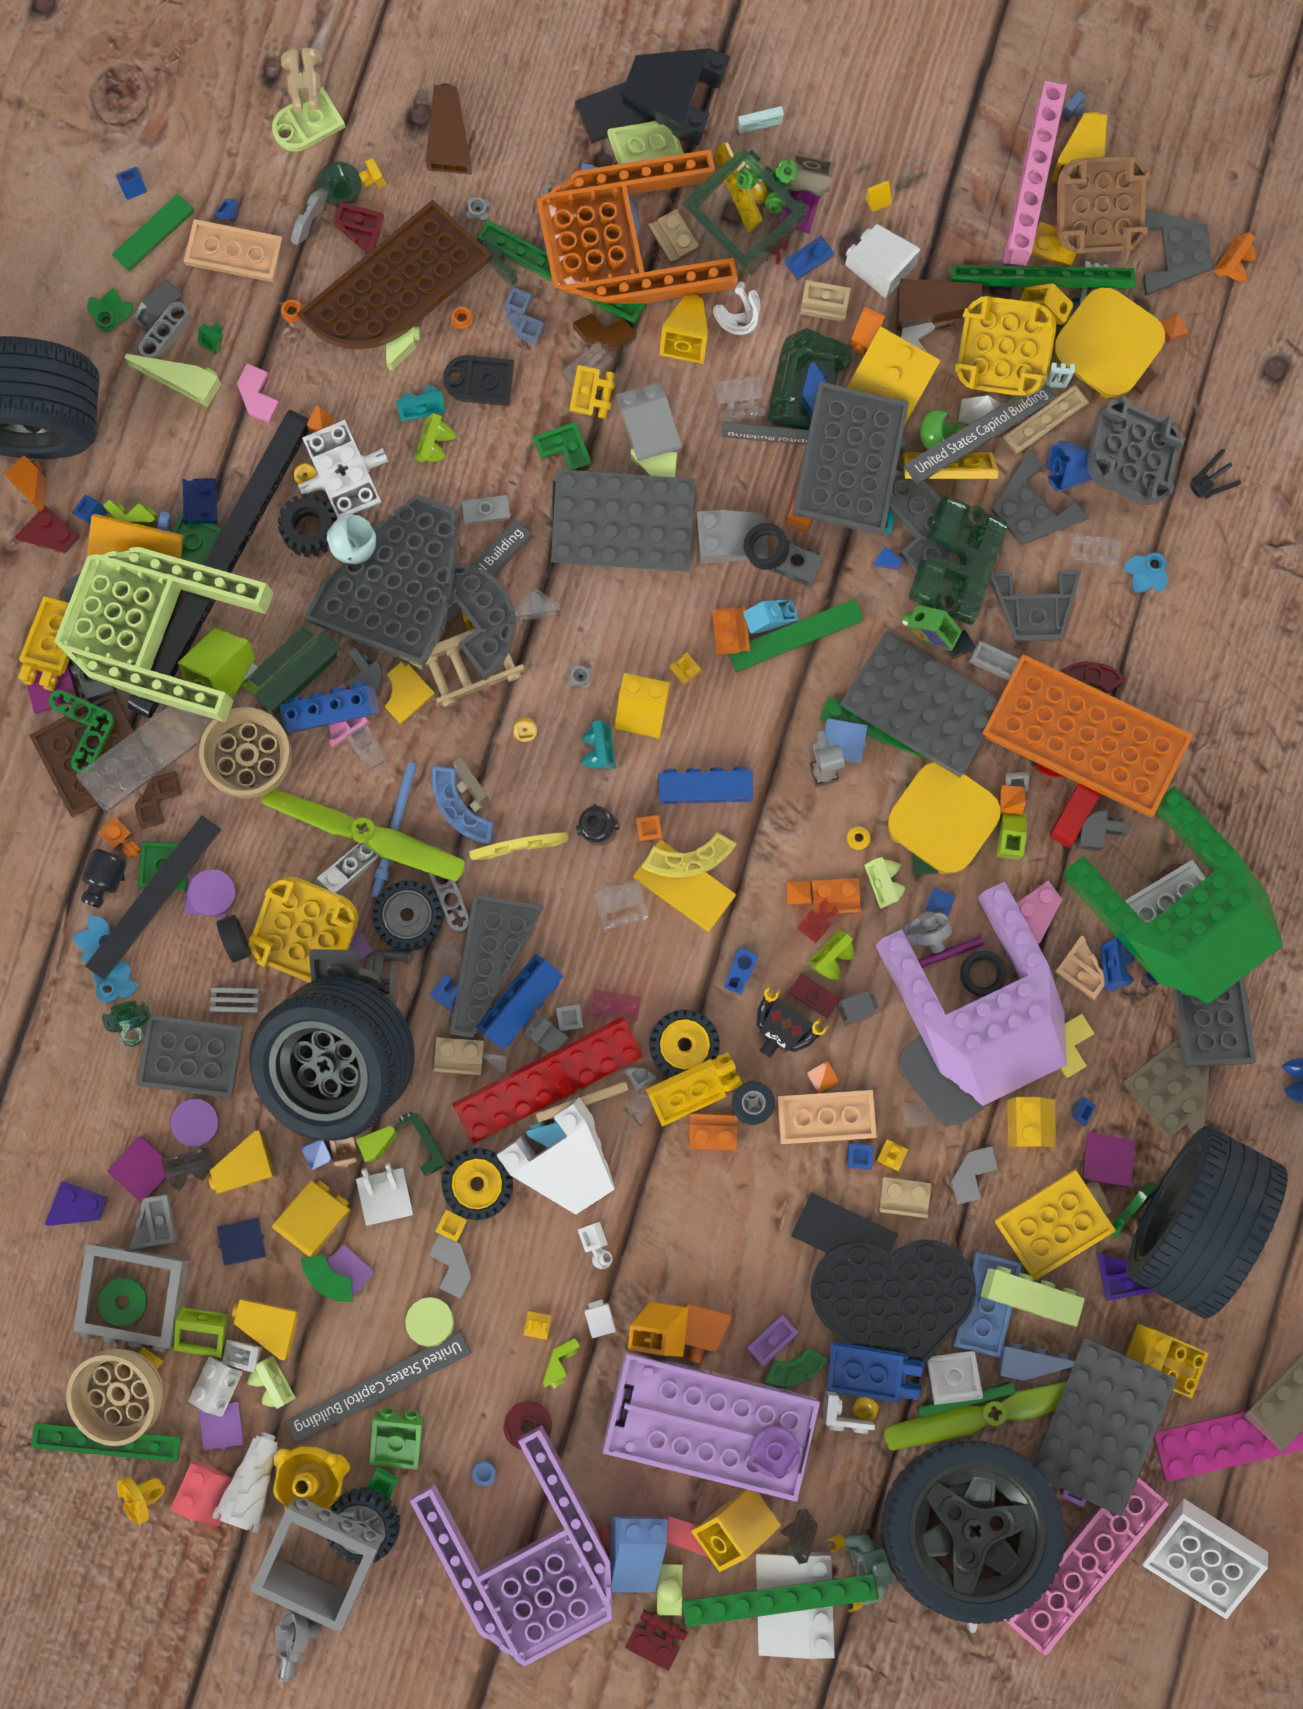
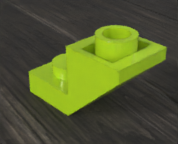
M108 500L103 505L106 511L115 519L157 528L158 522L155 519L157 514L149 506L144 508L138 503L128 513L119 502L115 505L111 500Z
M576 1337L554 1348L543 1382L545 1387L551 1385L553 1389L565 1382L564 1377L568 1374L559 1357L563 1356L564 1359H567L578 1353L576 1348L580 1347V1344Z

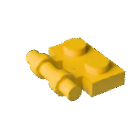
M577 365L568 411L591 416L593 407L599 409L598 418L607 419L608 410L611 409V391L615 387V382H613L615 373L606 372L603 380L599 379L600 369ZM597 387L603 388L601 400L595 399Z

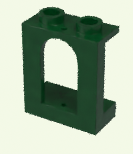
M410 1111L398 1118L400 1122L396 1124V1127L399 1129H403L412 1123L414 1124L433 1158L420 1166L425 1176H429L449 1164L421 1114L417 1112L414 1114Z

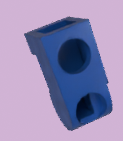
M739 947L724 988L741 995L759 955Z

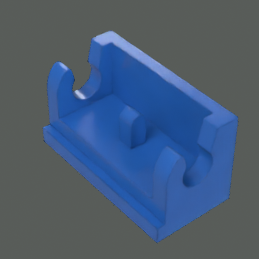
M445 974L430 993V996L453 1013L459 986H456L453 990L452 985L454 981Z

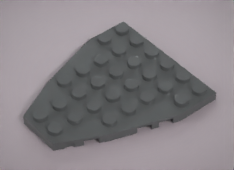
M415 494L404 506L394 511L395 515L386 523L382 521L373 528L376 534V547L368 560L359 564L340 562L342 566L333 575L329 573L325 577L304 619L324 629L425 667L446 625L457 561L458 512L453 507Z

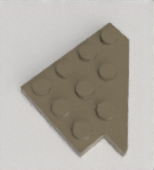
M1179 1036L1122 1081V1083L1166 1138H1170L1185 1125L1193 1134L1204 1127L1210 1066L1184 1067Z

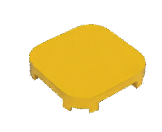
M1099 288L1086 296L1059 333L1054 344V356L1059 367L1061 363L1066 364V368H1069L1070 364H1075L1074 375L1101 393L1100 396L1106 399L1126 396L1133 389L1154 358L1159 354L1165 341V331L1162 323L1156 317L1120 292L1111 288Z
M989 296L980 297L973 301L968 308H965L963 314L965 321L958 363H955V372H957L960 381L965 387L974 390L1016 396H1031L1039 392L1045 385L1049 373L1056 332V320L1053 313L1046 306L1035 302Z
M935 762L925 765L918 772L891 810L887 819L888 830L896 844L898 842L938 870L939 873L954 874L962 871L972 861L994 830L1000 819V805L998 800L988 790L965 774H962L959 778Z
M283 877L267 889L252 936L249 937L248 946H251L252 954L258 960L256 963L262 967L268 965L310 983V949L349 950L357 928V910L352 902L344 896L297 877Z

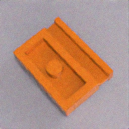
M745 606L737 609L733 607L712 610L717 655L740 653V651L750 652L748 627L743 614L746 611Z
M859 878L811 882L814 916L861 913Z
M690 1114L689 1149L737 1150L738 1117L736 1115Z

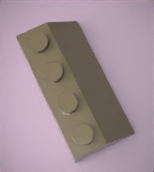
M1303 1355L1245 1415L1281 1452L1303 1430Z

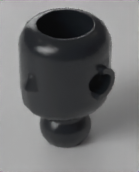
M596 804L586 808L581 813L578 825L576 826L578 836H582L588 843L598 846L611 842L617 830H620V824H618V820L611 812Z
M95 849L91 852L82 874L83 882L89 885L87 891L81 896L82 903L99 909L104 903V893H115L120 882L125 881L124 872L127 864L123 857L102 849Z

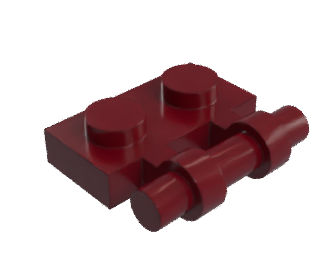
M644 1609L640 1619L648 1623L645 1628L638 1624L635 1625L625 1648L669 1671L680 1650V1647L672 1643L675 1637L684 1641L688 1632L681 1629L679 1624L675 1622L671 1624L660 1618V1615L656 1612L651 1613ZM655 1627L667 1632L665 1639L653 1633Z

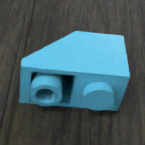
M792 599L762 601L743 612L750 634L768 632L799 621Z
M553 1119L554 1124L545 1126L544 1122L530 1125L531 1130L526 1131L528 1137L546 1147H550L565 1137L566 1134L555 1119Z

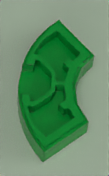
M1153 1182L1148 1183L1138 1192L1127 1208L1116 1218L1113 1223L1116 1231L1110 1234L1111 1236L1116 1238L1134 1220L1158 1189L1157 1185Z
M326 1255L301 1258L303 1271L308 1281L319 1293L332 1300L354 1302L352 1277L341 1276L334 1272L328 1264Z
M805 1347L801 1355L793 1360H773L764 1382L780 1387L801 1384L813 1378L823 1368L828 1357Z

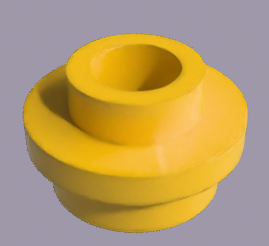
M854 827L847 834V843L852 849L863 850L870 843V834L863 827ZM855 835H862L863 841L857 842L854 838Z

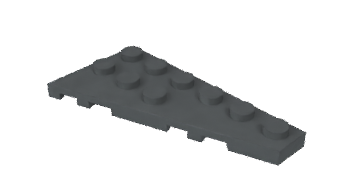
M474 894L458 982L459 992L455 999L450 1035L474 1038L478 1031L476 1025L490 1009L544 908L543 905Z

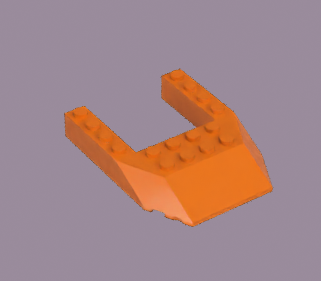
M711 149L576 171L565 182L552 188L551 192L538 198L536 203L554 289L601 303L640 304L683 298L685 295L690 294L701 295L735 289L738 276L734 257L644 272L628 196L712 182L715 167Z

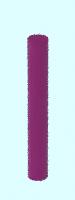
M980 936L917 960L921 968L983 946L984 942Z

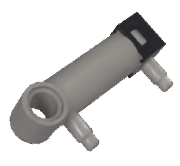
M824 731L817 733L818 742L813 744L816 761L810 762L809 765L815 788L838 782L837 771L838 769L845 768L840 746L830 747Z

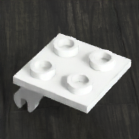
M386 1163L385 1168L387 1172L369 1175L367 1168L361 1169L363 1177L357 1178L356 1182L366 1226L413 1215L403 1168L393 1170L391 1164Z

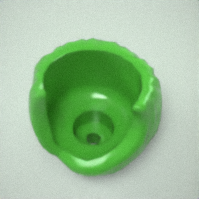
M941 410L930 411L921 422L919 430L920 441L929 450L960 431L963 423L945 422L944 419L948 412Z

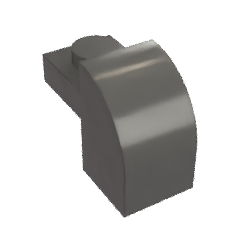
M355 647L348 654L360 672L346 683L352 689V684L366 682V686H375L377 695L383 684L382 670L377 661L368 665L371 663L364 651L359 653Z
M1108 811L1096 812L1084 822L1077 836L1076 848L1100 851L1104 848L1105 833L1125 836L1129 833L1130 823L1123 822L1124 819L1111 817L1107 820Z
M539 1015L535 1017L523 1033L548 1054L563 1047L569 1040L552 1023Z

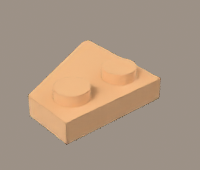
M1079 936L1054 973L1094 1000L1105 985L1104 973L1098 966L1095 955L1091 953L1087 946L1085 937Z

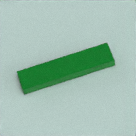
M179 194L175 195L114 251L112 256L130 272L194 213V209Z
M1006 1382L982 1388L983 1399L934 1405V1401L917 1405L918 1407L916 1408L918 1415L924 1417L1013 1394L1015 1390L1013 1384Z

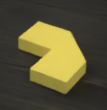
M1083 1014L1065 1023L1066 1066L1060 1068L1065 1079L1087 1067L1075 1045L1094 1035Z

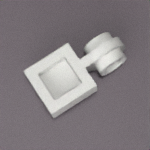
M600 1222L578 1229L585 1252L591 1250L593 1252V1265L599 1269L608 1268L612 1263V1255L609 1251L602 1249L603 1246L608 1244Z

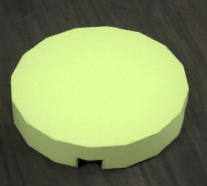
M432 1297L423 1298L414 1303L409 1309L405 1320L406 1330L410 1338L419 1345L426 1347L438 1346L451 1335L454 1327V1316L449 1306L440 1299Z

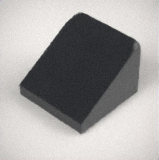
M965 629L962 630L953 650H949L952 659L970 653L976 648Z

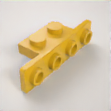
M724 142L713 153V156L747 231L752 232L763 221L756 204H764L769 192L763 179L757 180L756 185L751 187L750 190L740 188L736 181L739 170L747 167L748 169H753L756 174H760L754 159L736 161L728 142Z

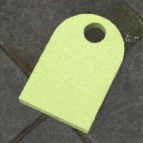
M323 87L320 88L318 110L311 111L309 101L303 102V112L296 113L292 103L281 109L274 117L272 123V131L277 143L282 148L293 152L303 151L346 128L344 121ZM287 129L291 131V135L288 138H282L279 136L280 132Z

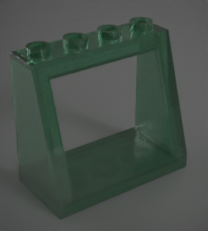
M743 147L688 196L682 205L752 275L809 215L805 211L808 207L799 198L795 201L790 196L792 190L783 182L779 184L774 179L776 174L768 166L763 168L758 163L761 159L752 149L748 152ZM743 161L793 211L791 215L746 255L699 209Z
M307 621L241 683V686L268 714L275 717L281 711L280 705L287 704V699L297 697L340 656L341 647L324 629Z

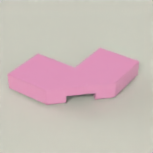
M246 363L237 382L249 415L270 424L280 403L260 393L268 377V372Z

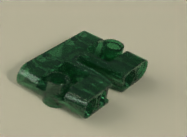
M944 495L938 503L928 538L944 550L957 555L960 559V565L950 560L928 557L927 560H920L910 589L909 599L926 607L946 611L951 618L967 625L974 624L979 615L1007 526L1006 521L986 513L981 506H969L949 495ZM970 513L973 515L974 521H971ZM942 599L946 601V608L942 604Z

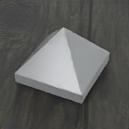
M1029 771L1006 773L1005 785L1025 787V792L1029 791Z

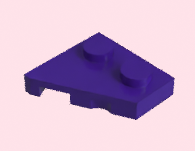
M62 1181L44 1225L53 1226L100 1220L108 1197Z
M1096 1254L1106 1301L1154 1292L1128 1278L1126 1274L1127 1261L1104 1254Z

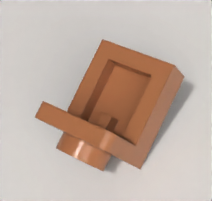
M355 1137L330 1141L334 1166L347 1167L357 1162L358 1150Z

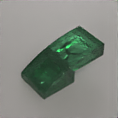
M484 239L483 246L493 256V259L489 262L490 265L512 287L517 281L516 271L504 263V252L487 239Z

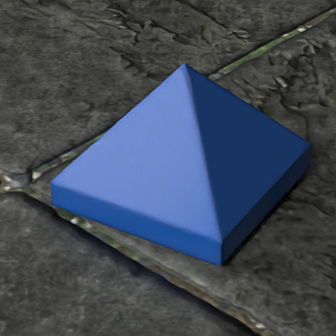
M225 199L213 214V217L215 219H236L237 201L235 199Z
M1085 1097L1080 1098L1071 1106L1072 1118L1086 1127L1096 1105Z

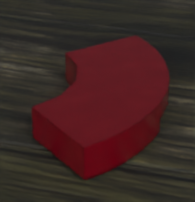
M1078 662L1060 671L1089 686L1093 684L1094 687L1101 689L1106 694L1126 680L1117 670L1103 663Z

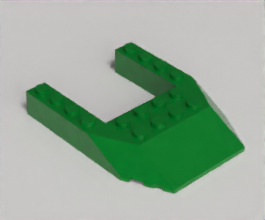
M1173 786L1164 794L1156 813L1213 872L1210 876L1148 924L1138 916L1084 856L1065 869L1064 880L1159 984L1166 987L1168 985L1180 990L1185 995L1197 997L1198 1000L1210 1004L1282 948L1283 942L1269 896L1239 853L1184 795Z

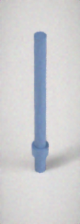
M407 763L390 829L399 831L417 766L415 763ZM381 857L379 868L375 870L373 877L375 882L371 893L373 898H377L381 894L384 882L388 880L390 859Z

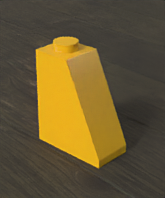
M263 1131L253 1132L210 1170L211 1176L208 1177L212 1191L216 1190V1194H222L276 1177Z
M240 1299L239 1303H235L232 1311V1317L235 1318L234 1324L280 1360L285 1361L289 1358L300 1311L248 1299Z

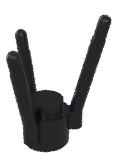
M1221 449L1202 471L1191 479L1190 488L1199 499L1202 497L1208 499L1214 494L1231 489L1242 483L1241 480L1212 490V487H1214L1213 480L1232 467L1233 464L1231 462L1210 477L1208 475L1204 476L1225 453L1224 449Z

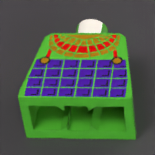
M918 605L913 613L906 612L903 617V624L908 626L919 639L950 651L953 650L962 632L948 613L943 610Z

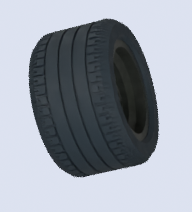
M0 336V455L21 458L25 455L28 459H57L78 455L93 444L97 428L100 377L96 366L87 356L70 347L46 340Z
M326 977L303 985L272 1009L257 1027L249 1052V1068L252 1082L254 1083L257 1095L260 1096L259 1099L265 1105V1108L268 1109V1112H271V1115L276 1120L278 1119L283 1126L291 1129V1131L320 1141L348 1139L370 1128L405 1092L414 1069L415 1049L413 1036L407 1021H405V1017L402 1016V1012L400 1013V1009H397L396 1004L394 1005V1002L390 1001V998L382 994L381 991H378L377 988L363 981L347 977Z

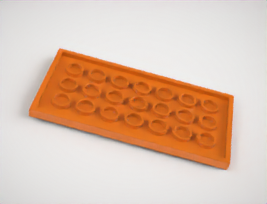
M1024 654L982 733L986 739L1153 818L1193 737L1191 733Z

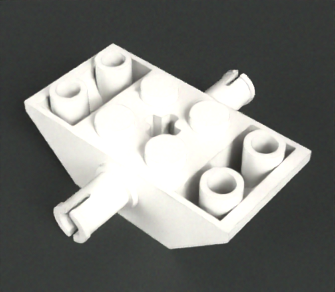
M345 420L303 437V441L318 474H316L317 477L298 484L301 494L310 495L320 490L326 491L337 518H341L348 513L354 515L381 503L368 472H370L369 469L388 462L383 448L366 456L360 455ZM345 471L346 475L342 476L340 473Z

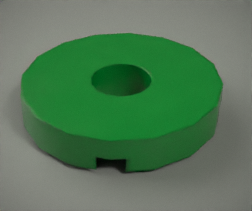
M124 1277L114 1279L106 1284L100 1292L98 1300L99 1311L105 1321L121 1327L134 1324L140 1320L148 1303L147 1294L142 1285L133 1279ZM121 1295H125L129 1299V1305L125 1309H121L117 1305V1299Z

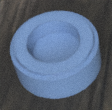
M162 511L157 529L169 531L171 514Z
M489 1461L478 1462L472 1470V1478L479 1486H489L494 1482L497 1475L495 1466Z

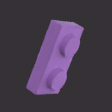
M780 1315L747 1346V1349L764 1366L798 1334V1331L783 1315Z

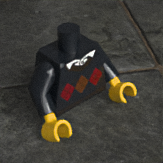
M769 984L757 1009L756 1025L760 1029L759 1034L766 1039L759 1051L771 1059L778 1048L786 1053L788 1050L797 1052L809 1047L820 1035L829 1029V1025L825 1029L820 1028L818 1023L822 1018L817 1019L813 1024L778 999L780 989L775 994L770 993L769 988L771 984Z

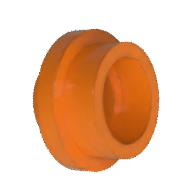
M287 300L281 306V315L288 322H297L300 320L297 313L303 309V306L297 300ZM291 309L297 310L293 315L289 314V311Z
M461 306L452 311L450 318L454 327L466 329L472 325L473 314L469 308ZM460 316H465L466 320L461 322L458 320V318Z

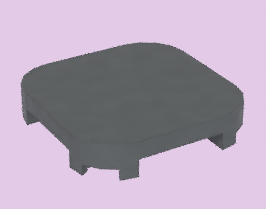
M1122 397L1112 400L1102 407L1096 416L1087 456L1089 475L1094 482L1106 489L1141 504H1156L1173 492L1175 485L1171 483L1179 448L1184 445V436H1180L1179 430L1174 425L1176 420L1170 416L1163 419L1129 404V398Z
M921 1035L902 1050L899 1059V1070L903 1078L907 1080L933 1115L932 1117L938 1122L946 1125H959L968 1121L990 1104L982 1106L972 1095L964 1092L950 1078L942 1075Z

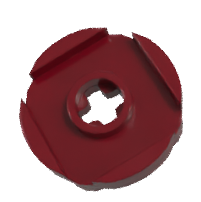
M519 1402L509 1410L505 1417L503 1425L505 1437L517 1449L522 1450L518 1442L520 1436L528 1433L527 1430L521 1429L526 1419L529 1422H534L535 1426L532 1427V1430L542 1425L548 1437H550L552 1430L551 1416L547 1409L538 1402Z

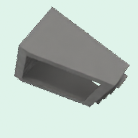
M98 1243L86 1244L74 1331L81 1332L80 1337L94 1339L95 1335L103 1336L104 1341L111 1343L125 1340L128 1341L127 1345L142 1348L143 1344L152 1345L151 1350L166 1352V1348H173L175 1320L183 1304L191 1260ZM99 1257L171 1270L161 1337L86 1323Z
M294 1495L285 1510L250 1591L341 1633L355 1606L384 1536L355 1523L351 1519L337 1515L327 1508H322L305 1498ZM291 1522L364 1555L348 1591L276 1558Z

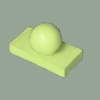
M662 1563L657 1588L658 1615L682 1616L683 1564Z

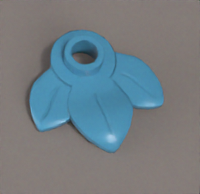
M1153 552L1146 557L1134 556L1124 565L1123 570L1134 575L1132 578V588L1135 593L1145 592L1151 587L1161 593L1168 583V576L1164 571L1166 560L1160 553ZM1155 561L1158 567L1153 568L1150 562Z
M89 916V929L80 931L72 937L77 946L85 950L82 956V961L84 962L90 960L111 933L108 922L97 916Z
M119 962L105 981L93 973V980L97 984L96 996L101 1002L111 1003L117 998H127L135 993L139 985L129 980L131 973L129 962ZM107 987L112 989L110 993H104L103 990Z

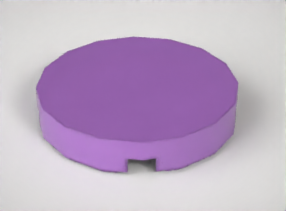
M208 869L199 872L192 879L188 888V898L191 905L197 912L206 916H219L226 913L232 907L235 900L236 888L234 882L226 873L220 870Z
M189 1099L182 1102L174 1110L171 1117V1129L174 1136L181 1143L188 1146H202L209 1143L219 1129V1116L216 1109L210 1103L201 1099Z
M768 1426L754 1436L750 1446V1457L755 1468L762 1474L769 1477L785 1476L797 1466L800 1457L799 1444L796 1437L788 1429L780 1426Z

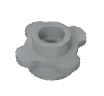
M479 197L468 199L469 209L466 212L467 218H479L481 221H485L488 218L487 208L490 206L489 201Z
M577 664L572 665L568 684L571 687L580 686L584 690L590 687V676L593 675L592 668H585Z

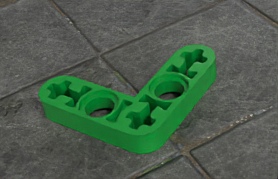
M55 691L49 697L51 708L57 713L88 726L71 760V765L77 773L82 775L88 774L93 770L115 724L114 717L107 710L65 691ZM64 696V700L72 705L70 713H67L69 710L67 706L60 705L58 708L55 699H60ZM80 705L87 706L88 714L83 718L77 717L75 713ZM106 715L109 724H103L100 731L104 735L101 736L98 732L92 731V729L95 727L98 730L100 723L97 721L98 718H104ZM91 736H97L100 741L98 747L89 748L86 743L87 739ZM84 748L89 753H93L94 756L91 757L88 754L86 762L89 765L87 767L83 766L82 769H79L80 765L77 764V761L84 759L86 755L84 752H82Z

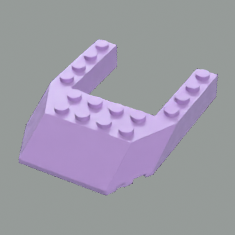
M1005 881L985 890L977 898L1020 979L949 1014H945L902 929L882 938L875 945L938 1070L946 1078H950L959 1085V1088L964 1092L972 1095L982 1106L1066 1066L1065 1013L1050 967Z
M542 1425L520 1436L518 1442L562 1524V1527L480 1570L435 1483L415 1493L410 1499L412 1507L478 1633L485 1639L488 1638L506 1654L513 1656L524 1667L612 1619L611 1565L609 1557L581 1497Z

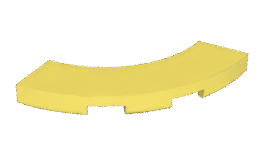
M567 832L536 835L488 845L469 851L471 860H488L525 848L530 850L554 847L567 842L569 839Z
M716 832L708 843L689 853L668 852L653 846L641 868L666 877L683 878L696 876L722 863L731 854L737 843Z

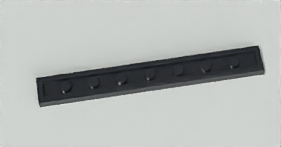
M201 815L85 967L104 981L108 978L220 833L221 829Z

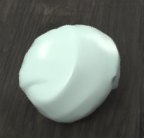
M348 513L338 518L329 528L327 541L330 551L336 559L344 563L359 564L372 556L376 547V534L369 521L360 515Z

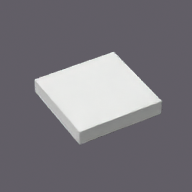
M975 1351L932 1356L927 1361L934 1405L983 1399Z

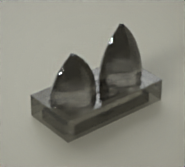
M208 1147L161 1159L166 1179L171 1186L179 1191L185 1185L187 1175L193 1174L196 1178L203 1181L209 1174L210 1169L214 1167L213 1158Z
M806 1508L798 1510L795 1521L789 1523L780 1531L782 1535L790 1537V1539L779 1548V1552L786 1556H793L798 1564L808 1563L818 1524Z

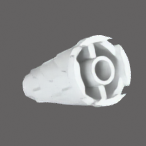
M262 1432L261 1436L256 1435L253 1438L243 1462L237 1468L218 1507H215L212 1518L218 1519L221 1513L220 1521L245 1530H251L252 1525H254L252 1532L259 1533L266 1504V1495L271 1480L273 1458L278 1450V1443L274 1442L275 1436Z

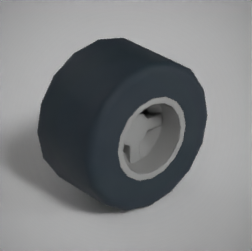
M750 1081L742 1084L732 1097L734 1115L741 1122L749 1125L765 1122L772 1115L775 1107L772 1091L760 1082Z

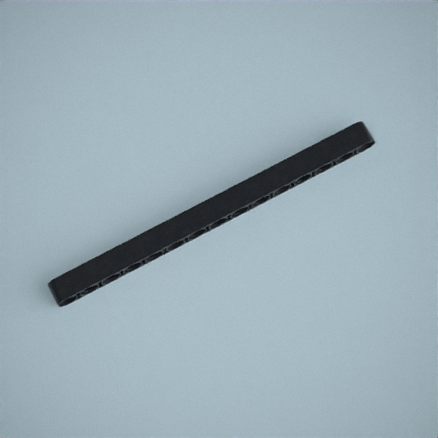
M291 409L286 413L206 558L204 566L232 573L303 443V437L309 432L307 427L309 418ZM191 592L187 593L160 643L151 671L175 677L180 668L178 662L188 653L215 604V599ZM132 694L127 707L150 719L160 703Z

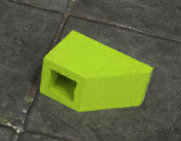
M1002 813L996 857L1020 860L1024 856L1027 834L1026 814Z

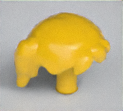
M301 1446L292 1450L280 1448L273 1458V1465L277 1469L273 1489L274 1496L280 1503L284 1504L285 1510L294 1495L328 1509L340 1496L343 1478L350 1471V1464L344 1456L332 1454L319 1447Z

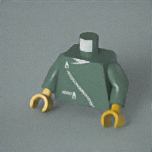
M835 1534L827 1541L835 1543V1546L829 1549L833 1553L846 1546L855 1575L875 1573L879 1599L853 1603V1608L848 1611L853 1612L861 1609L863 1605L866 1606L883 1600L888 1591L887 1584L893 1583V1576L884 1548L873 1542L865 1534L847 1535L845 1538L841 1534Z

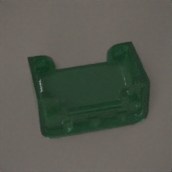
M808 328L788 336L781 348L767 420L776 425L809 430L811 417L801 403V398L810 364L815 362L818 368L821 367L824 370L827 383L836 385L838 373L851 364L852 346Z

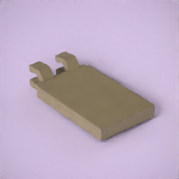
M459 757L453 762L456 772L461 779L457 788L463 795L467 793V790L475 799L470 806L476 814L480 812V809L485 813L492 808L489 798L465 762Z

